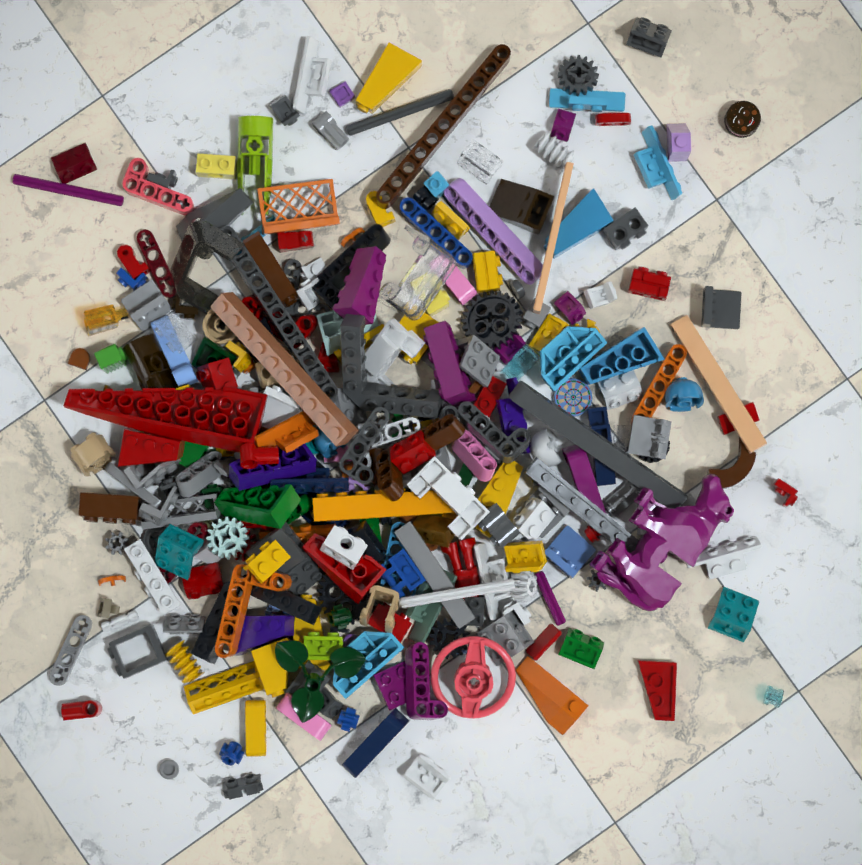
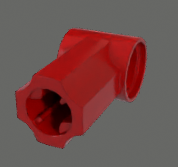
M246 443L239 448L240 464L244 469H253L263 464H279L278 446L257 447L255 444Z
M97 700L64 703L61 708L63 721L98 717L102 712V705ZM91 703L96 707L94 714L88 712V706Z

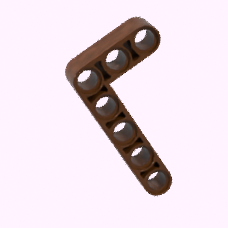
M448 414L424 427L421 431L424 433V440L437 451L459 439L464 434L465 427L453 414ZM388 447L376 457L378 488L390 501H397L404 493L402 472L391 462L390 447Z

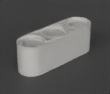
M212 451L207 453L176 476L178 489L182 497L195 495L221 476L218 470L213 467L215 462L223 460L220 452Z

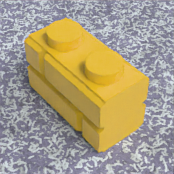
M495 251L473 253L472 259L477 293H484V291L487 293L491 292V290L494 292L499 291L500 286L503 285L502 274H498L497 267H501L499 255L496 256Z

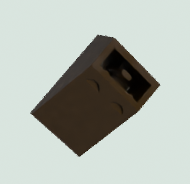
M501 179L489 207L501 220L539 235L555 196L529 186Z

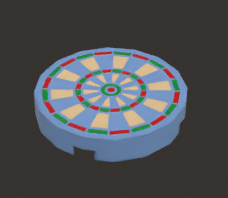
M568 379L555 391L554 401L559 407L577 417L584 414L591 406L592 392L589 386L582 380Z

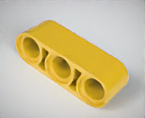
M246 700V757L266 756V700Z

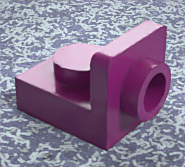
M569 291L554 302L555 307L572 325L579 322L586 314L582 304Z

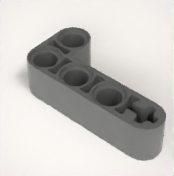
M466 401L459 405V421L502 462H513L528 448L530 433L527 429L518 428L507 437L474 404ZM478 423H482L485 425V427L479 429L475 425ZM491 436H496L499 440L496 442H492L489 440V438ZM522 436L526 438V441L519 442L516 438ZM505 449H510L513 453L510 455H505L503 451Z
M377 407L373 410L339 462V467L344 473L364 485L370 484L373 481L374 473L370 468L362 464V461L390 420V413L383 407ZM384 411V416L386 418L385 420H379L377 424L381 427L378 429V427L372 424L371 421L373 420L376 423V421L378 420L377 413H382ZM369 427L375 429V435L371 438L365 435V431ZM362 443L365 447L364 452L356 454L354 451L355 446ZM346 460L353 461L354 466L351 470L344 469V462ZM364 470L370 473V478L367 481L360 479V473Z

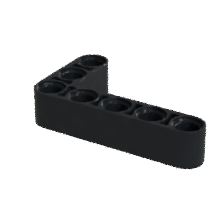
M380 224L371 226L316 277L319 281L312 288L331 309H333L334 304L339 302L338 294L345 286V277L351 272L349 267L356 250L376 246L383 251L390 244L391 238Z

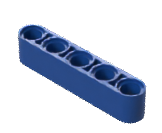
M407 197L400 202V213L439 250L444 251L458 267L465 269L472 264V253L414 199ZM411 204L414 208L412 211L407 212L403 209V206ZM424 216L427 218V222L419 224L417 219ZM438 229L441 231V235L433 237L431 231ZM447 242H453L455 244V248L453 250H447L445 248V244ZM467 255L469 261L462 263L458 259L459 256Z

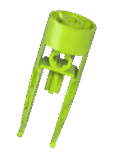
M238 117V189L241 188L244 191L245 157H249V175L253 176L260 175L261 157H265L264 188L271 187L273 166L272 117ZM242 139H248L246 149L249 153H242ZM269 139V155L263 153L264 144L262 140ZM254 142H257L260 148H257V151L250 147L254 145ZM270 191L264 192V201L270 204Z

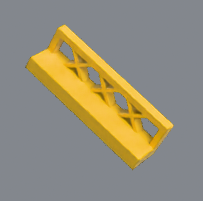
M255 661L183 686L187 703L193 715L264 690ZM255 668V673L245 674L247 670ZM230 676H237L235 680L227 681ZM211 683H218L216 687L209 688ZM200 689L197 694L190 695L191 690Z

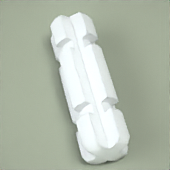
M131 611L127 615L123 614L111 619V621L102 622L101 627L103 632H109L112 628L117 629L129 624V622H135L139 620L136 611Z

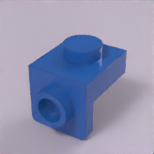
M122 268L116 273L120 277L118 281L125 288L129 286L133 290L145 284L148 278L145 273H142L134 280Z

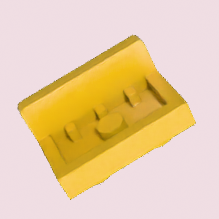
M442 201L436 204L431 216L459 240L469 231L470 227Z
M276 539L271 543L268 541L259 548L261 552L257 556L253 553L245 560L247 565L243 569L245 571L249 569L261 584L291 558Z
M542 541L510 542L504 546L508 562L505 567L506 572H538L542 570L547 562Z

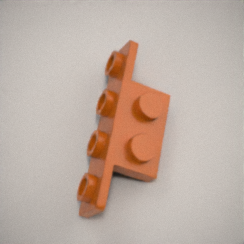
M303 410L255 436L254 439L257 447L277 445L285 453H288L318 437L319 433L313 426L315 425L313 420Z

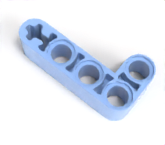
M166 315L151 322L150 324L172 369V374L178 387L199 382L169 316Z

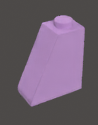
M686 123L666 124L668 161H687L691 153L690 130Z

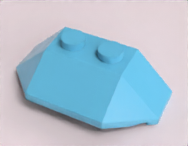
M567 326L540 350L541 378L555 392L603 348L607 341L596 328Z
M364 631L347 647L361 652L366 657L365 663L360 671L351 678L339 677L335 673L334 667V687L345 699L348 698L404 649L403 645L392 633Z

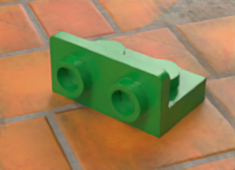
M569 628L558 655L595 669L603 651L604 642L598 637H590L578 629Z

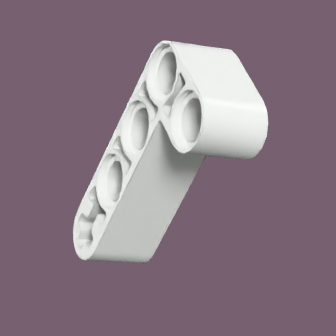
M410 417L387 424L380 434V441L374 443L371 449L402 440L421 430L420 422L416 418ZM411 421L417 424L415 431L412 432L411 429L404 430L406 434L403 435L400 424H403L404 428L410 426L409 422ZM390 428H398L399 434L397 437L392 438L389 436ZM375 429L365 431V435L368 438L375 433ZM357 434L354 435L353 438L348 442V448L357 436ZM362 444L359 449H354L356 454H361L364 452L365 447ZM368 452V454L366 455V458L368 460L367 467L370 468L372 465V460L370 457V453Z

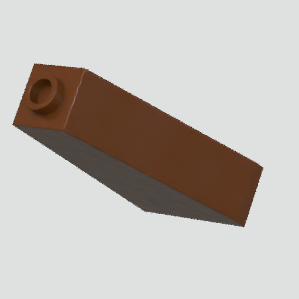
M257 231L242 242L284 307L291 306L299 299V296L263 237Z

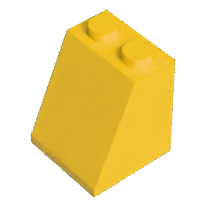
M285 638L251 651L266 695H272V698L285 694L284 690L288 688L289 672L279 665L275 655V646L278 642L290 641V638Z

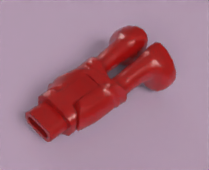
M475 537L458 541L466 569H462L456 542L450 543L448 548L440 546L441 552L449 556L453 574L457 576L454 583L455 588L480 584L477 565H474L472 548L476 544Z

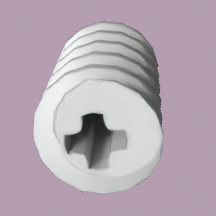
M549 131L542 135L533 149L538 147V153L545 151L543 157L547 158L550 156L549 162L553 163L556 161V168L562 165L561 172H563L566 163L573 161L575 151L573 150L568 153V145L561 148L563 141L556 144L557 137L554 136L550 139L551 132Z

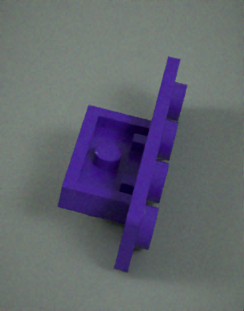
M516 377L506 379L508 395L518 384ZM510 398L496 400L501 430L507 437L518 428L527 429V422L524 419V409ZM522 436L516 438L519 442L526 441V438ZM530 443L522 454L530 453Z

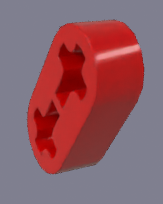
M601 113L595 115L596 126H625L631 124V113Z

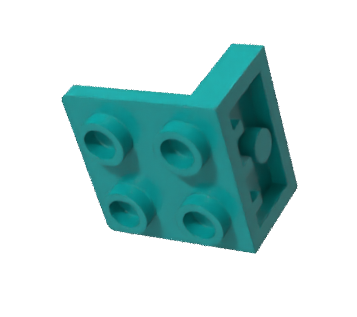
M169 524L158 538L154 562L158 567L188 580L190 578L193 557L203 546L204 540Z
M724 587L708 629L744 643L751 631L759 600Z

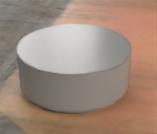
M174 760L162 762L159 767L160 775L165 779L175 778L179 773V765Z

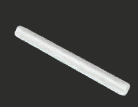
M514 579L408 596L401 598L400 603L402 608L512 590L515 589Z

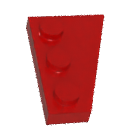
M638 661L654 720L675 721L677 663Z

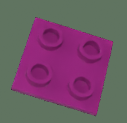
M405 661L373 675L389 711L406 703ZM416 686V692L417 694H420V690Z

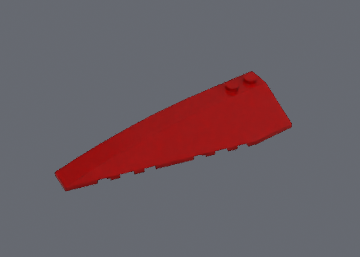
M205 387L204 390H194L193 388H186L185 390H176L175 388H143V390H133V388H125L124 391H113V389H105L104 391L69 389L63 406L85 415L136 430L240 452L239 448L243 444L252 443L256 445L254 438L261 431L268 395L232 387H223V389Z

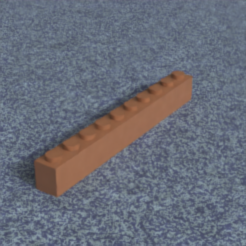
M233 292L221 293L210 306L211 309L336 447L347 444L359 430Z

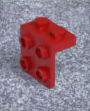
M229 358L197 367L196 376L198 381L201 382L203 390L205 387H213V389L232 387L239 389Z

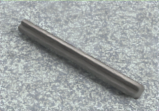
M451 89L349 124L346 126L349 136L445 103L453 100L454 94Z

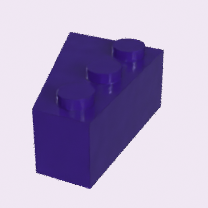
M245 616L235 655L241 656L252 650L294 636V616ZM231 625V635H232L233 632H234V629H233V627H232V625Z

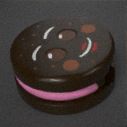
M738 101L732 104L724 118L727 131L737 138H746L753 135L761 122L759 109L749 101Z

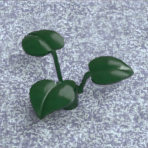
M290 640L278 642L275 646V655L279 665L288 672H295L301 666L306 678L305 688L297 689L291 698L292 707L302 723L313 718L322 709L324 696L319 691L321 681H324V678L332 668L335 667V673L339 677L351 678L360 671L366 661V657L358 650L350 647H340L331 653L330 659L333 664L327 668L322 676H319L317 673H307L303 663L308 659V649L303 643Z

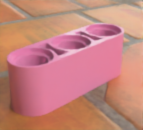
M444 251L428 263L462 306L478 294Z
M465 430L459 439L453 441L452 450L480 481H490L497 467V462L468 430Z
M286 693L276 706V709L321 741L332 725L318 714L302 723L292 707V695Z

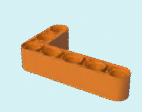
M239 564L234 567L215 644V653L218 657H231L237 652L252 586L273 591H285L292 584L291 577L288 574L275 571L261 584L249 569H247V576L245 578L241 575V570L247 564ZM279 577L284 581L282 587H279L277 584ZM238 587H241L243 590L241 597L237 595ZM234 605L238 608L236 616L232 613ZM229 625H232L234 629L232 635L228 633ZM224 644L229 646L227 654L223 651Z

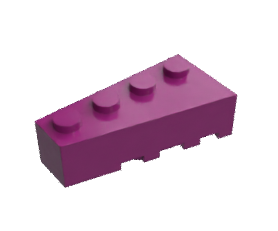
M376 246L356 250L349 267L351 272L345 277V287L343 290H340L338 294L339 302L334 304L332 310L343 318L346 314L365 316V325L373 324L384 265L386 263L385 253Z
M442 321L424 328L425 335H423L425 344L430 348L428 355L436 369L433 372L435 379L439 381L441 386L439 388L441 398L454 407H458L466 401H475V394L469 392L468 385L471 384L469 377L459 367L462 358L459 353L456 354V350L459 348L451 325L446 321Z

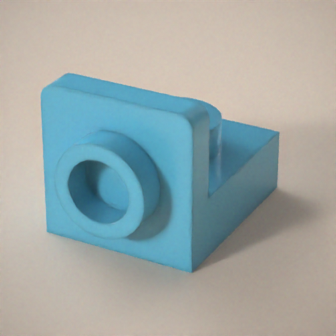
M436 171L424 182V185L435 198H441L449 183L439 171Z

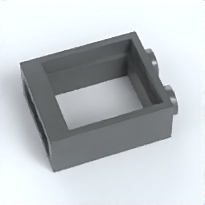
M153 624L108 643L110 646L107 648L111 659L115 658L117 663L115 669L119 677L122 676L123 679H127L168 660ZM147 633L157 659L127 672L117 645Z

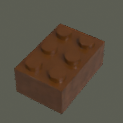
M80 492L78 516L82 517L86 522L98 523V519H103V522L117 524V520L126 525H136V522H141L142 520L138 515L143 499L139 496Z

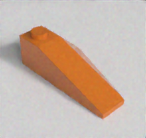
M529 656L516 669L517 674L546 721L562 735L565 734L589 706Z

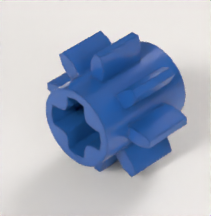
M347 707L346 711L341 710L337 724L342 725L341 730L350 732V728L356 729L360 715L355 714L356 709Z
M232 741L229 744H223L219 755L222 756L221 760L223 763L232 766L235 763L240 764L245 752L242 751V746L239 743Z

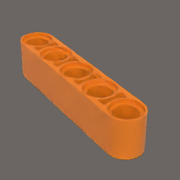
M676 344L669 350L633 413L631 425L634 415L652 418L668 386L673 381L686 358L687 350L683 345ZM673 350H680L682 358H675L672 353ZM670 366L673 369V374L666 375L663 372V367ZM659 382L663 384V391H656L654 383ZM652 399L654 407L647 408L644 401Z

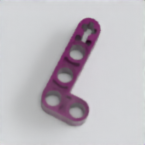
M576 444L563 448V455L570 468L576 489L605 512L586 451Z
M423 642L409 645L405 650L407 715L413 720H436L443 718L448 713L446 703L439 700H430L428 647ZM416 667L419 669V675L415 672ZM416 686L420 689V694H417ZM417 706L420 708V714L417 713ZM434 707H437L438 714L434 712Z

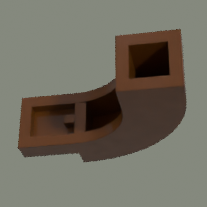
M739 437V451L736 463L724 470L709 469L707 470V475H717L720 478L722 488H730L749 474L755 462L756 452L750 454Z

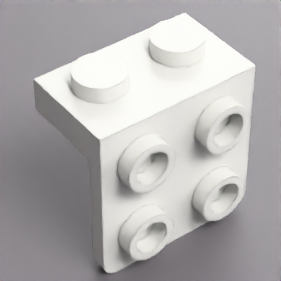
M273 385L272 388L266 386L264 391L268 398L262 426L268 429L303 410L291 396L283 393L284 389Z

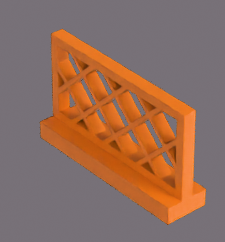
M333 179L257 188L263 235L340 224ZM329 183L330 192L325 197L317 189L321 184ZM307 186L313 191L308 199H305L298 193L302 187ZM284 189H289L294 193L289 202L279 196ZM270 191L275 195L270 204L263 200L262 192ZM314 193L324 199L318 208L309 202ZM296 195L305 201L299 210L290 204ZM277 198L286 204L280 213L272 207ZM325 201L332 205V214H325L320 210ZM306 204L316 210L312 216L307 217L301 213ZM288 206L297 212L293 219H287L282 215ZM270 208L278 216L274 221L266 222L265 213Z

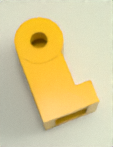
M377 191L369 192L366 196V202L375 223L385 227L396 222L392 211L387 213L385 209L377 205Z

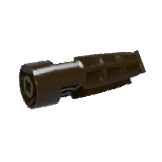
M154 333L139 337L123 347L125 355L139 381L141 390L143 388H179Z

